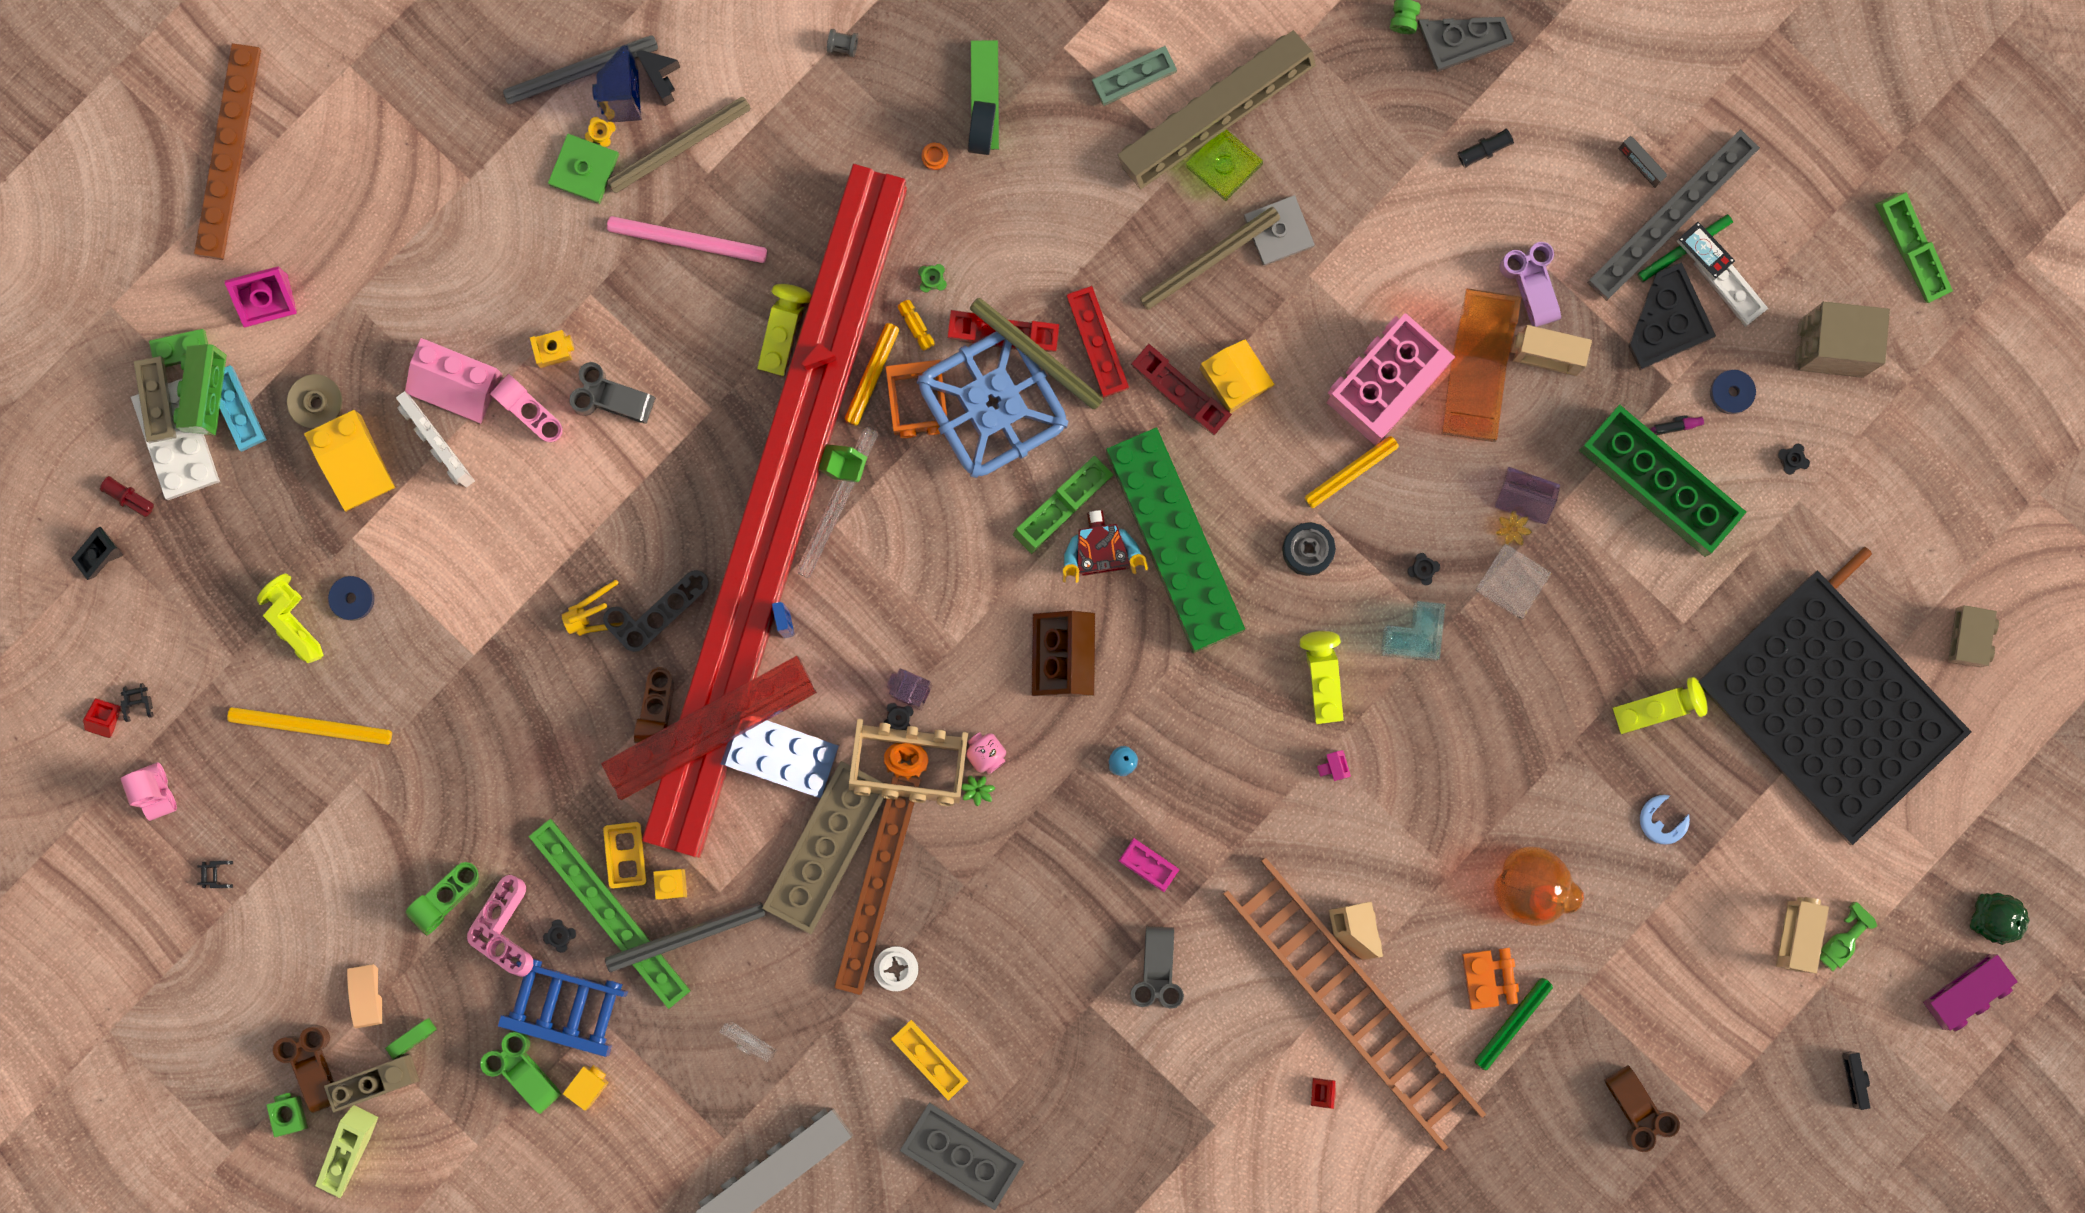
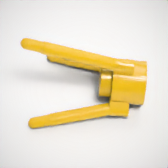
M617 580L612 581L577 605L569 607V611L562 614L564 626L569 634L577 632L581 636L590 632L608 630L604 624L586 627V625L590 624L588 616L607 608V604L603 603L586 611L583 607L618 585ZM623 622L610 624L614 627H619Z

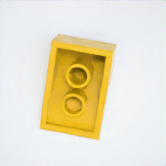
M352 410L304 433L318 464L344 511L355 508L395 488L363 417L357 411Z

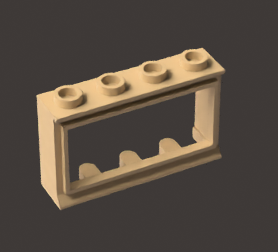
M857 719L849 790H853L854 794L860 796H870V793L882 794L881 797L886 799H898V796L909 797L910 801L916 803H925L926 800L937 801V804L941 806H953L954 803L959 804L968 733L963 732L962 737L946 736V732L943 730H935L934 734L918 732V728L908 726L907 731L890 729L891 725L888 723H880L879 727L863 725V719ZM862 739L958 750L954 792L857 780Z

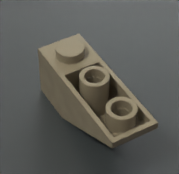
M408 1055L325 1085L324 1088L334 1113L419 1082L420 1080L412 1057Z

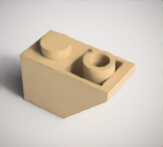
M1372 902L1329 910L1334 938L1361 960L1383 957L1382 944L1377 930Z

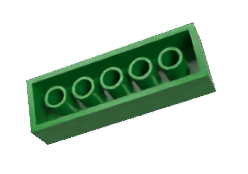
M1620 404L1579 449L1584 456L1704 557L1714 552L1747 513Z

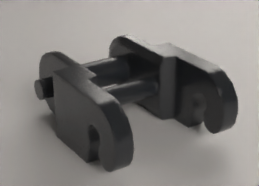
M140 683L139 688L129 690L126 686L123 687L121 696H124V700L121 701V707L125 722L131 721L130 716L128 717L130 713L129 708L135 704L145 703L147 716L149 718L154 716L153 712H151V709H153L150 696H147L146 691H148V687H145L144 683ZM141 694V699L130 701V695Z
M210 861V865H206V862H202V865H197V868H201V882H198L197 885H202V888L210 885V888L213 889L233 888V884L220 885V882H217V868L220 865H233V861ZM207 868H213V882H207Z

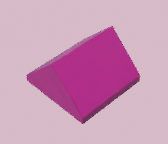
M279 266L225 280L226 288L244 328L297 314L288 274Z

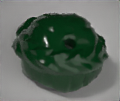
M1986 893L1978 896L1975 903L1976 910L1970 922L1971 930L1981 934L1992 943L2001 945L2022 939L2027 931L2030 920L2027 909L2019 899L2001 893Z

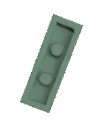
M1163 46L1092 79V84L1102 105L1106 106L1176 73L1177 68L1166 46Z

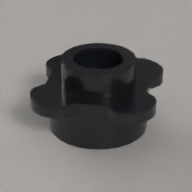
M1797 443L1793 448L1788 450L1781 449L1778 453V458L1781 459V464L1784 467L1783 470L1788 475H1792L1798 469L1805 470L1810 465L1809 459L1804 455V446ZM1792 457H1796L1795 462L1792 461Z
M1419 553L1415 557L1414 565L1410 566L1407 572L1410 577H1416L1421 580L1422 585L1427 586L1432 583V577L1435 572L1440 570V564L1427 558L1426 554ZM1422 567H1426L1425 572L1421 570Z
M896 703L888 704V715L884 723L890 724V729L907 731V727L910 726V716L914 713L913 708L909 705L901 707L897 706ZM897 715L901 716L900 720L896 719Z
M557 919L552 922V927L548 933L543 935V941L556 947V950L562 953L568 949L567 945L570 940L576 937V931L574 928L566 927L563 925L562 920ZM559 933L562 934V938H561V939H559V938L557 937V935H558Z

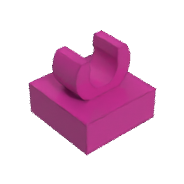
M1343 750L1326 754L1329 763L1317 766L1320 777L1332 774L1334 781L1351 777Z

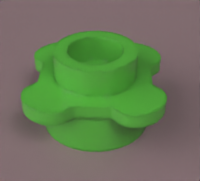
M936 264L935 266H921L919 268L918 274L921 276L922 281L920 284L921 291L928 293L933 289L943 291L946 288L947 283L943 278V273L945 272L943 265ZM934 276L935 280L931 281L930 277Z

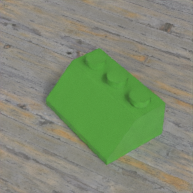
M214 345L187 346L186 354L182 355L181 369L184 370L183 379L179 381L177 387V395L180 397L179 408H175L173 416L176 428L182 432L216 436L227 355Z

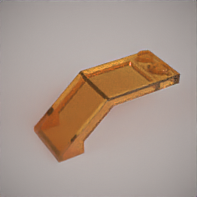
M1466 288L1452 355L1455 358L1450 364L1441 434L1489 442L1497 441L1506 367L1515 327L1518 323L1521 296Z

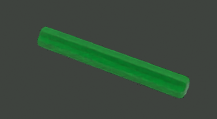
M1539 979L1477 1056L1475 1064L1482 1070L1486 1071L1553 989V985L1547 979Z

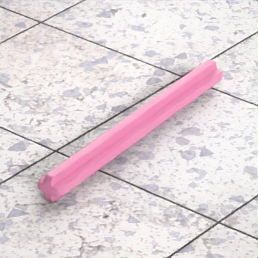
M613 216L609 217L607 222L608 231L759 263H764L767 256L766 248Z

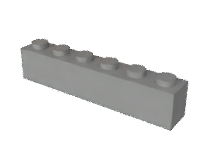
M824 1108L811 1118L814 1123L805 1129L801 1125L790 1133L789 1136L792 1140L784 1146L778 1142L766 1151L769 1157L760 1163L756 1159L744 1168L746 1174L737 1180L733 1176L722 1184L721 1187L724 1191L715 1197L710 1193L698 1202L701 1208L695 1213H751L852 1138L853 1134L834 1108L829 1112Z

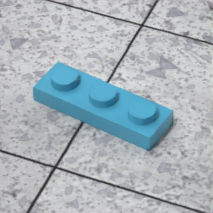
M233 366L225 367L220 410L238 449L242 452L267 439Z

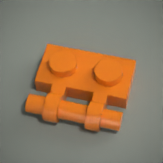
M1510 948L1499 949L1500 960L1492 961L1491 950L1462 954L1471 1010L1499 1006V994H1506L1507 1005L1518 1003L1517 992H1519V987L1514 979L1513 967H1515L1514 958H1511ZM1502 969L1504 985L1496 986L1494 970Z

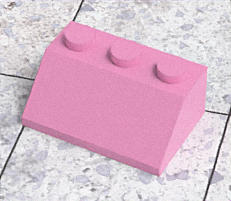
M421 338L410 362L405 392L410 396L481 424L493 398L490 393L499 384L502 373L497 368Z

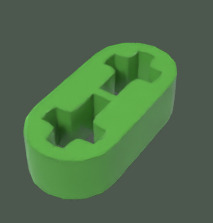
M428 1018L392 1042L385 1049L392 1060H395L429 1037L437 1029L430 1018Z

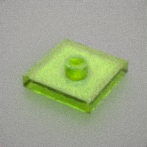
M1226 129L1196 153L1186 163V168L1224 201H1227L1263 165V160Z

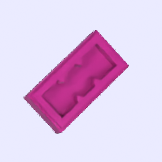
M1133 838L1118 860L1162 892L1166 891L1180 870L1135 838Z

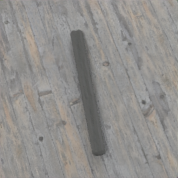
M653 35L506 88L503 90L505 100L508 104H513L638 58L636 52L640 50L647 52L657 51L656 39Z
M757 902L606 957V967L609 972H613L764 917L765 910L762 909L763 904Z

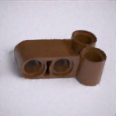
M656 667L647 676L640 719H637L634 731V743H637V749L666 752L669 736L667 726L674 692V681L666 668ZM660 677L668 680L667 684L662 688L654 686L655 680ZM654 704H661L663 706L662 711L658 714H651L649 709Z
M320 1025L306 1028L302 1031L299 1038L296 1036L281 1038L273 1046V1055L276 1060L282 1063H291L311 1113L331 1106L324 1086L334 1082L322 1051L329 1044L330 1034L325 1027ZM312 1031L317 1032L321 1040L318 1046H313L309 1042V1034ZM285 1042H290L294 1047V1054L291 1057L286 1056L283 1052Z
M1629 1065L1604 1079L1607 1088L1632 1126L1626 1137L1627 1143L1632 1149L1639 1152L1651 1151L1656 1144V1135L1672 1137L1678 1133L1680 1129L1678 1117L1671 1112L1658 1111ZM1667 1116L1671 1121V1127L1668 1131L1662 1132L1659 1128V1121L1662 1117ZM1640 1131H1644L1648 1137L1647 1143L1642 1147H1639L1635 1142V1136Z

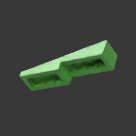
M998 40L971 41V117L974 101L996 104L990 150H999Z
M1907 192L1896 193L1874 204L1926 303H1930L1952 292L1953 290L1933 243L1927 241Z
M1094 455L1059 487L1044 504L1017 527L1013 536L1033 554L1113 477V473Z

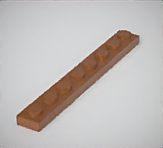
M234 43L231 45L194 254L198 257L224 260L261 54L259 47Z
M893 774L891 784L919 787L921 779L910 777L907 780L905 776L896 778L895 774ZM898 796V799H886L834 988L862 995L915 802L909 800V797Z

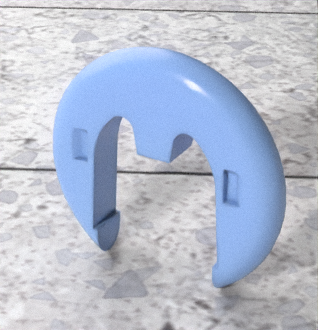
M1658 795L1651 798L1645 803L1640 813V825L1644 834L1658 844L1665 845L1679 841L1686 834L1689 827V814L1669 833L1661 832L1664 824L1660 820L1652 823L1653 813L1670 795Z

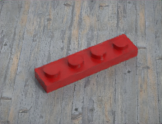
M1089 286L1067 294L1069 306L1102 397L1105 398L1128 390L1127 380L1093 287Z

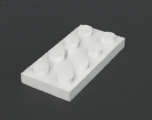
M180 380L168 383L173 416L175 408H179L180 397L177 395V387ZM139 394L132 396L131 400L146 441ZM176 424V439L154 443L146 442L166 500H171L220 482L204 434L182 432L176 428Z

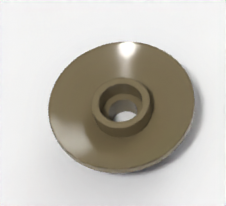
M318 374L307 375L297 380L290 388L287 396V408L295 422L303 427L314 429L338 417L342 408V394L339 387L330 378ZM315 399H321V405L318 408L313 407Z

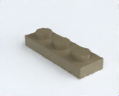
M159 356L134 361L146 442L154 443L176 439L164 358Z

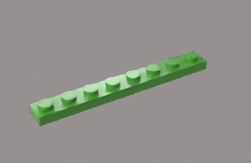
M549 819L528 836L621 951L651 941L552 819ZM662 954L632 964L668 1009L691 992Z

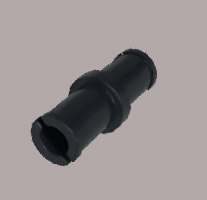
M1505 128L1503 131L1487 139L1484 137L1479 139V143L1461 152H1457L1462 166L1467 168L1469 165L1485 157L1487 159L1493 157V153L1513 145L1514 140L1509 130Z

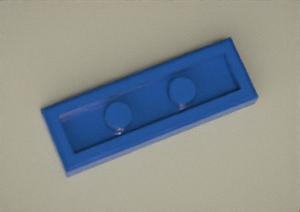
M782 602L772 603L777 631L784 638L793 637L795 633L790 610Z

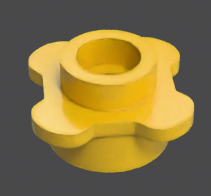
M593 117L590 120L588 132L585 133V139L590 142L599 143L603 147H608L611 144V134L615 132L616 126L613 122H606L599 117ZM599 130H602L603 133H602V134H598V131H599Z

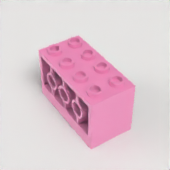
M1406 313L1400 319L1395 316L1382 332L1385 336L1382 339L1377 336L1364 352L1366 357L1362 359L1359 356L1346 372L1347 378L1344 379L1340 376L1328 391L1330 398L1327 404L1374 446L1384 438L1455 358L1454 355ZM1401 353L1406 354L1408 359L1402 358ZM1385 373L1390 376V380L1383 378L1382 375ZM1367 393L1372 396L1369 400L1364 397Z

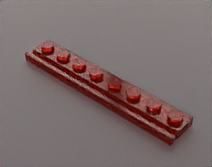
M795 656L601 763L612 787L617 793L618 799L623 800L816 694L817 691L813 687L812 681L800 658Z

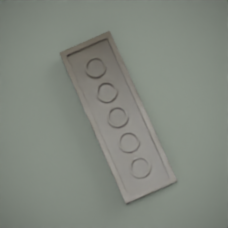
M840 761L762 908L811 935L884 800L881 797L882 794L870 793V796H860L854 794L853 790H849L851 766L843 761ZM858 770L857 780L882 783Z

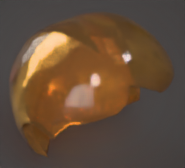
M1528 846L1510 853L1503 864L1502 873L1494 883V894L1501 910L1512 920L1525 925L1543 926L1550 924L1563 914L1578 911L1584 901V893L1573 882L1570 871L1565 863L1554 853L1544 848Z

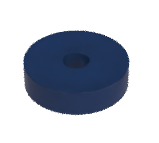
M1727 370L1714 379L1710 388L1712 403L1718 410L1726 414H1739L1752 405L1756 396L1754 381L1748 374L1740 370ZM1729 388H1735L1737 396H1731Z
M346 576L337 580L332 585L328 595L329 606L333 613L348 621L360 620L367 616L372 610L375 601L372 587L365 580L355 576ZM350 594H355L356 596L353 603H348L347 597Z

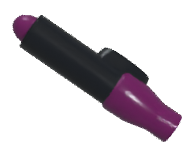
M1678 416L1673 418L1671 422L1656 424L1650 430L1656 435L1682 430L1686 431L1704 425V419L1702 416Z

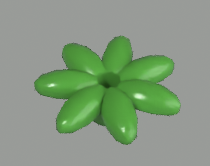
M969 775L967 778L969 784H962L961 790L966 791L962 799L966 801L972 798L976 806L980 805L981 798L991 802L992 797L988 793L994 791L995 787L993 785H985V776H982L976 782L975 778Z

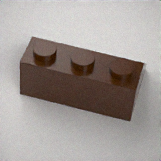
M1073 610L1034 613L1032 696H1094L1095 613Z

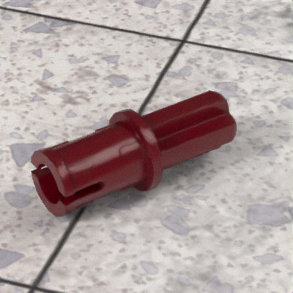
M111 476L106 477L100 486L101 492L119 501L120 506H127L143 517L150 515L154 508V504L137 494L133 487L127 488Z

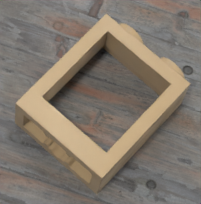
M1527 325L1522 332L1518 331L1517 337L1514 336L1510 352L1515 353L1513 358L1515 362L1577 376L1587 365L1592 340Z
M1797 897V901H1788L1776 967L1805 973H1817L1829 910L1828 906L1821 905L1820 899Z

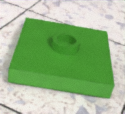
M567 134L548 184L549 186L600 204L608 185L607 181L611 177L619 157V152Z

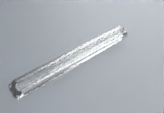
M865 427L855 450L868 457L878 437V432L870 427ZM839 480L796 570L799 575L806 578L811 576L855 482Z

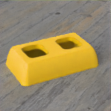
M640 823L606 825L603 828L609 887L621 888L644 885L646 883ZM632 833L634 848L618 850L616 836L618 834ZM635 861L637 875L635 877L621 878L619 875V863Z

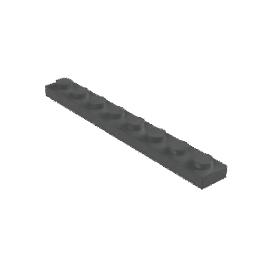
M1740 129L1587 283L1607 301L1760 147Z

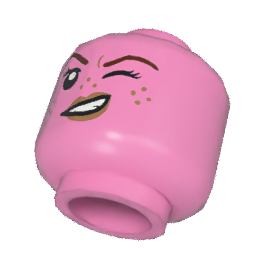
M979 732L967 741L970 747L966 750V757L977 772H987L989 775L1006 762L1004 760L1006 750L994 734L988 733L983 736Z

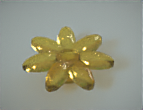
M1512 511L1510 521L1504 517L1499 518L1504 527L1497 530L1496 534L1506 535V546L1510 545L1513 539L1519 545H1523L1522 535H1530L1532 533L1530 529L1523 527L1528 522L1527 516L1518 520L1517 513Z

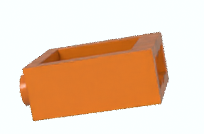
M940 360L886 366L893 431L895 435H900V438L916 437L917 432L927 431V435L940 434L938 430L940 426L937 421L900 425L895 385L897 380L918 378L928 368L941 362ZM942 374L936 376V381L943 382ZM937 391L939 404L947 416L945 393Z

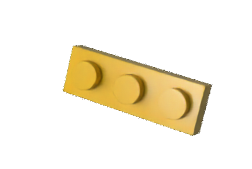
M912 1019L891 1038L948 1101L969 1081Z

